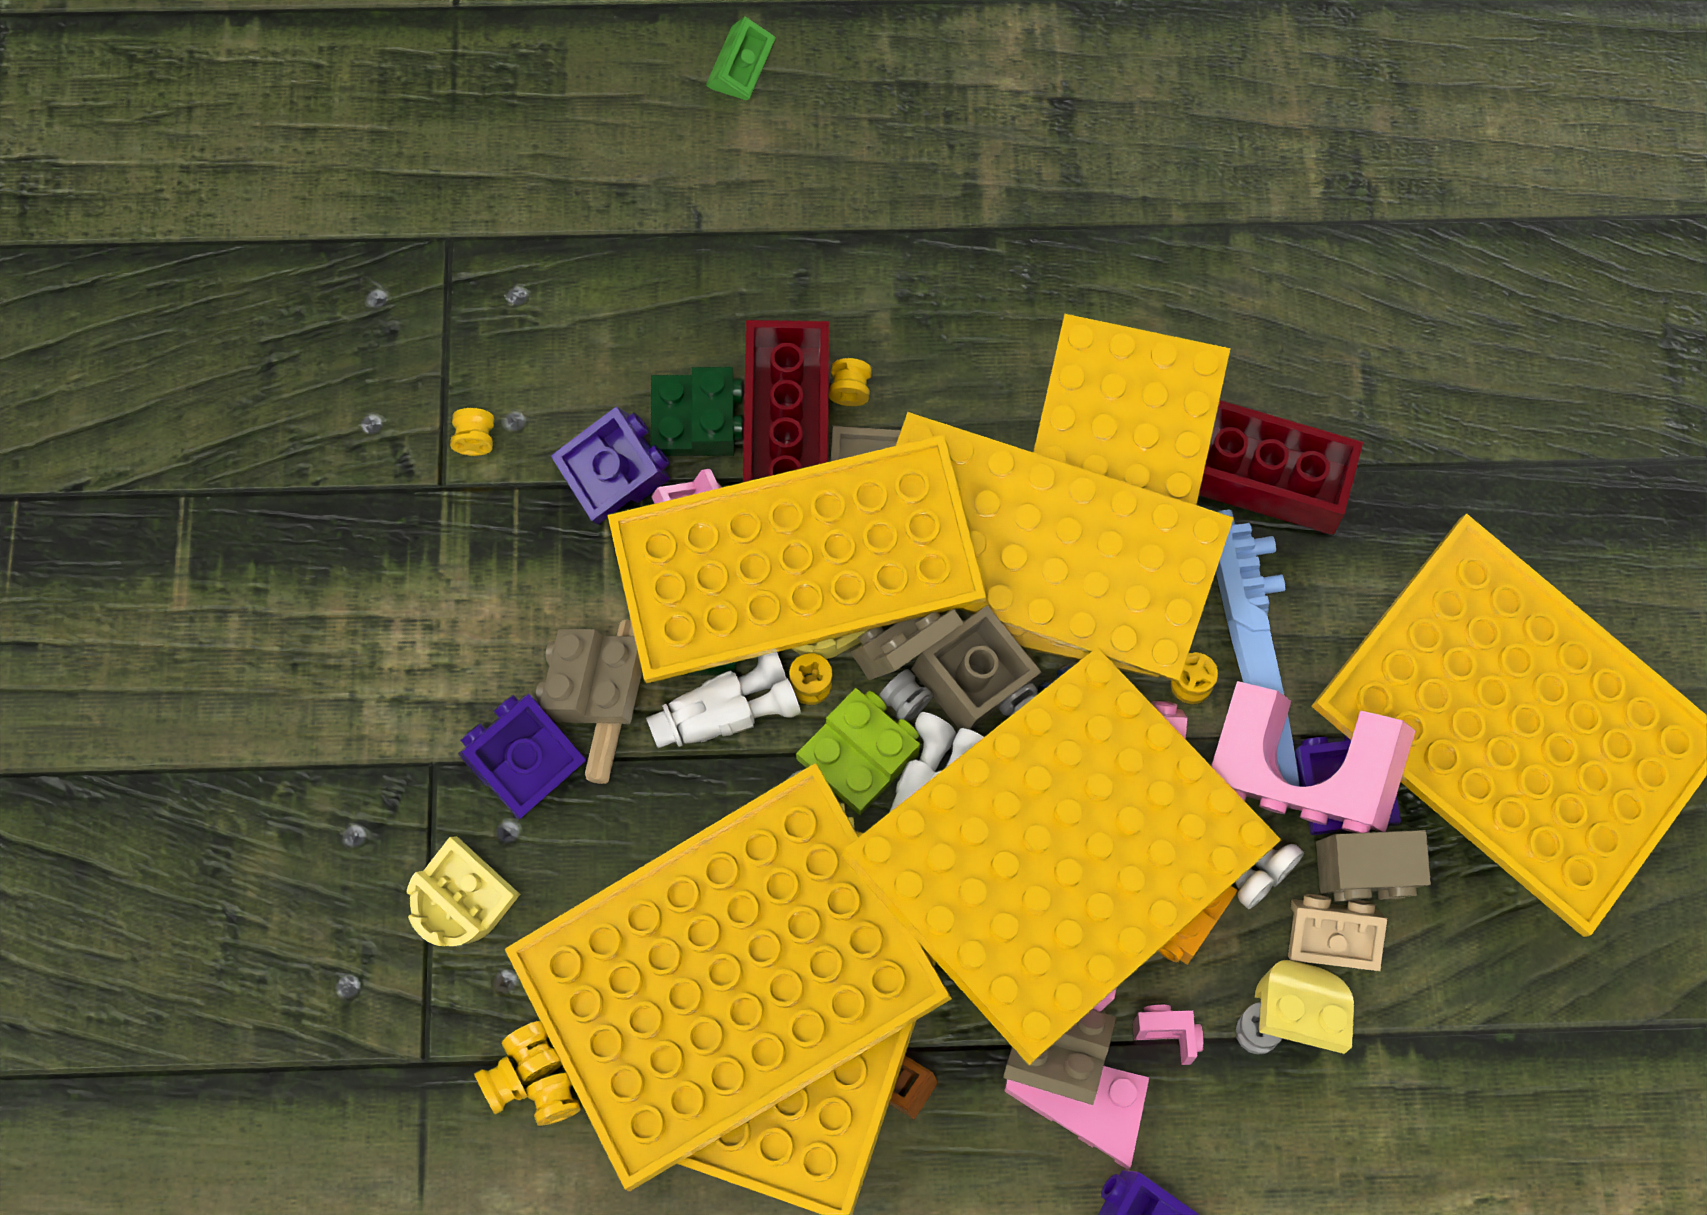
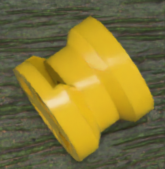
M843 358L833 362L831 376L834 379V383L829 387L828 396L830 400L843 406H860L867 403L870 390L866 384L867 379H870L872 375L871 366L862 360Z
M463 408L455 411L452 415V424L456 428V432L451 437V449L468 456H480L490 453L493 447V440L489 436V431L494 427V416L490 412L478 408Z
M1198 652L1188 653L1179 682L1173 680L1170 682L1172 692L1176 698L1188 704H1198L1206 700L1217 682V666L1205 654Z
M806 653L797 657L792 662L789 670V682L797 701L806 705H816L829 696L832 688V667L823 656L815 653Z
M507 1056L503 1057L495 1068L489 1071L481 1069L474 1073L495 1115L503 1111L506 1103L514 1099L520 1101L528 1097Z
M567 1073L548 1076L532 1083L526 1088L528 1098L535 1102L537 1108L534 1117L538 1126L565 1120L581 1110L578 1100L572 1098L570 1092L572 1083Z

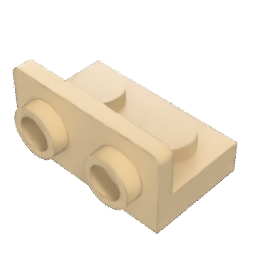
M1305 894L1304 900L1292 899L1290 908L1294 915L1288 957L1292 961L1380 971L1387 917L1380 910L1375 909V903L1364 900L1348 901V906L1331 904V898L1316 894Z

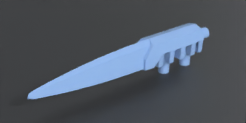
M1222 510L1218 512L1233 517L1231 510ZM1233 519L1216 569V575L1238 666L1244 683L1277 690L1284 695L1267 616L1269 600L1265 594L1285 591V581L1282 574L1269 577L1261 576L1259 557H1256L1257 555L1275 553V539L1273 536L1254 539V537H1251L1252 529L1250 523L1235 525ZM1287 714L1277 750L1278 766L1288 784L1300 787Z

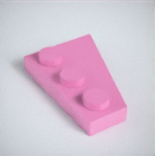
M1103 1066L1093 1105L1007 1079L1004 1092L1048 1120L1055 1121L1079 1136L1078 1139L1092 1148L1093 1146L1115 1159L1114 1162L1129 1170L1131 1168L1149 1077Z

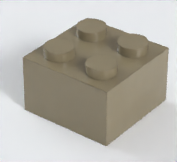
M988 605L964 621L961 626L920 653L911 669L922 684L933 693L934 699L958 729L965 728L969 730H974L1000 711V706L1027 684L1034 683L1041 674L1039 668Z
M1426 830L1335 834L1316 841L1320 894H1334V902L1372 898V892L1378 893V900L1404 899L1405 897L1417 896L1416 888L1431 885Z

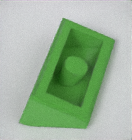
M744 16L731 27L706 86L712 90L743 100L750 99L776 37Z

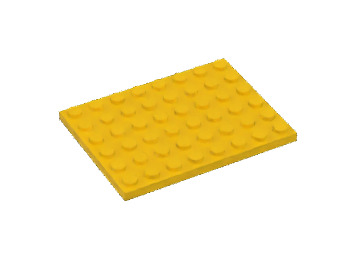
M1465 514L1457 521L1311 706L1350 740H1352L1360 710L1403 720L1415 730V734L1400 782L1583 937L1593 934L1707 776V715L1468 514Z
M1097 647L843 850L841 857L1030 1066L1271 851L1281 839Z
M816 763L505 948L624 1189L627 1191L634 1190L952 999L921 944L841 857L843 850L859 836Z

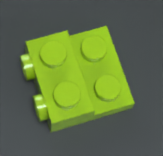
M855 688L826 717V724L796 753V759L806 768L816 763L832 791L857 814L861 815L903 772L906 764L909 761H913L919 755L920 743L916 741L919 734L910 723L904 719H899L896 723L884 713L887 707L878 695L872 691H867L863 694Z

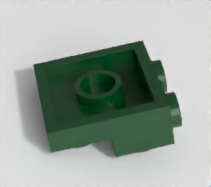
M692 367V375H651L650 448L653 445H657L665 456H734V440H742V415L734 416V403H742L741 378L733 379V367Z

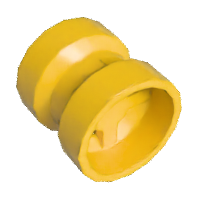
M541 1021L532 1022L515 1030L501 1043L507 1056L515 1059L518 1065L516 1073L523 1085H528L545 1078L562 1065L555 1049L551 1048L547 1043L548 1035Z

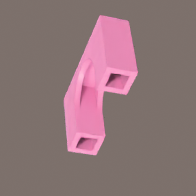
M1237 681L1211 766L1244 801L1246 797L1261 800L1259 807L1272 812L1285 814L1288 807L1302 811L1300 818L1317 824L1326 825L1328 818L1343 822L1342 829L1352 833H1369L1370 829L1386 832L1415 730L1403 720L1360 710L1346 759L1340 769L1331 778L1320 784L1308 787L1293 786L1288 784L1282 776L1277 760L1278 745L1291 700L1277 690Z

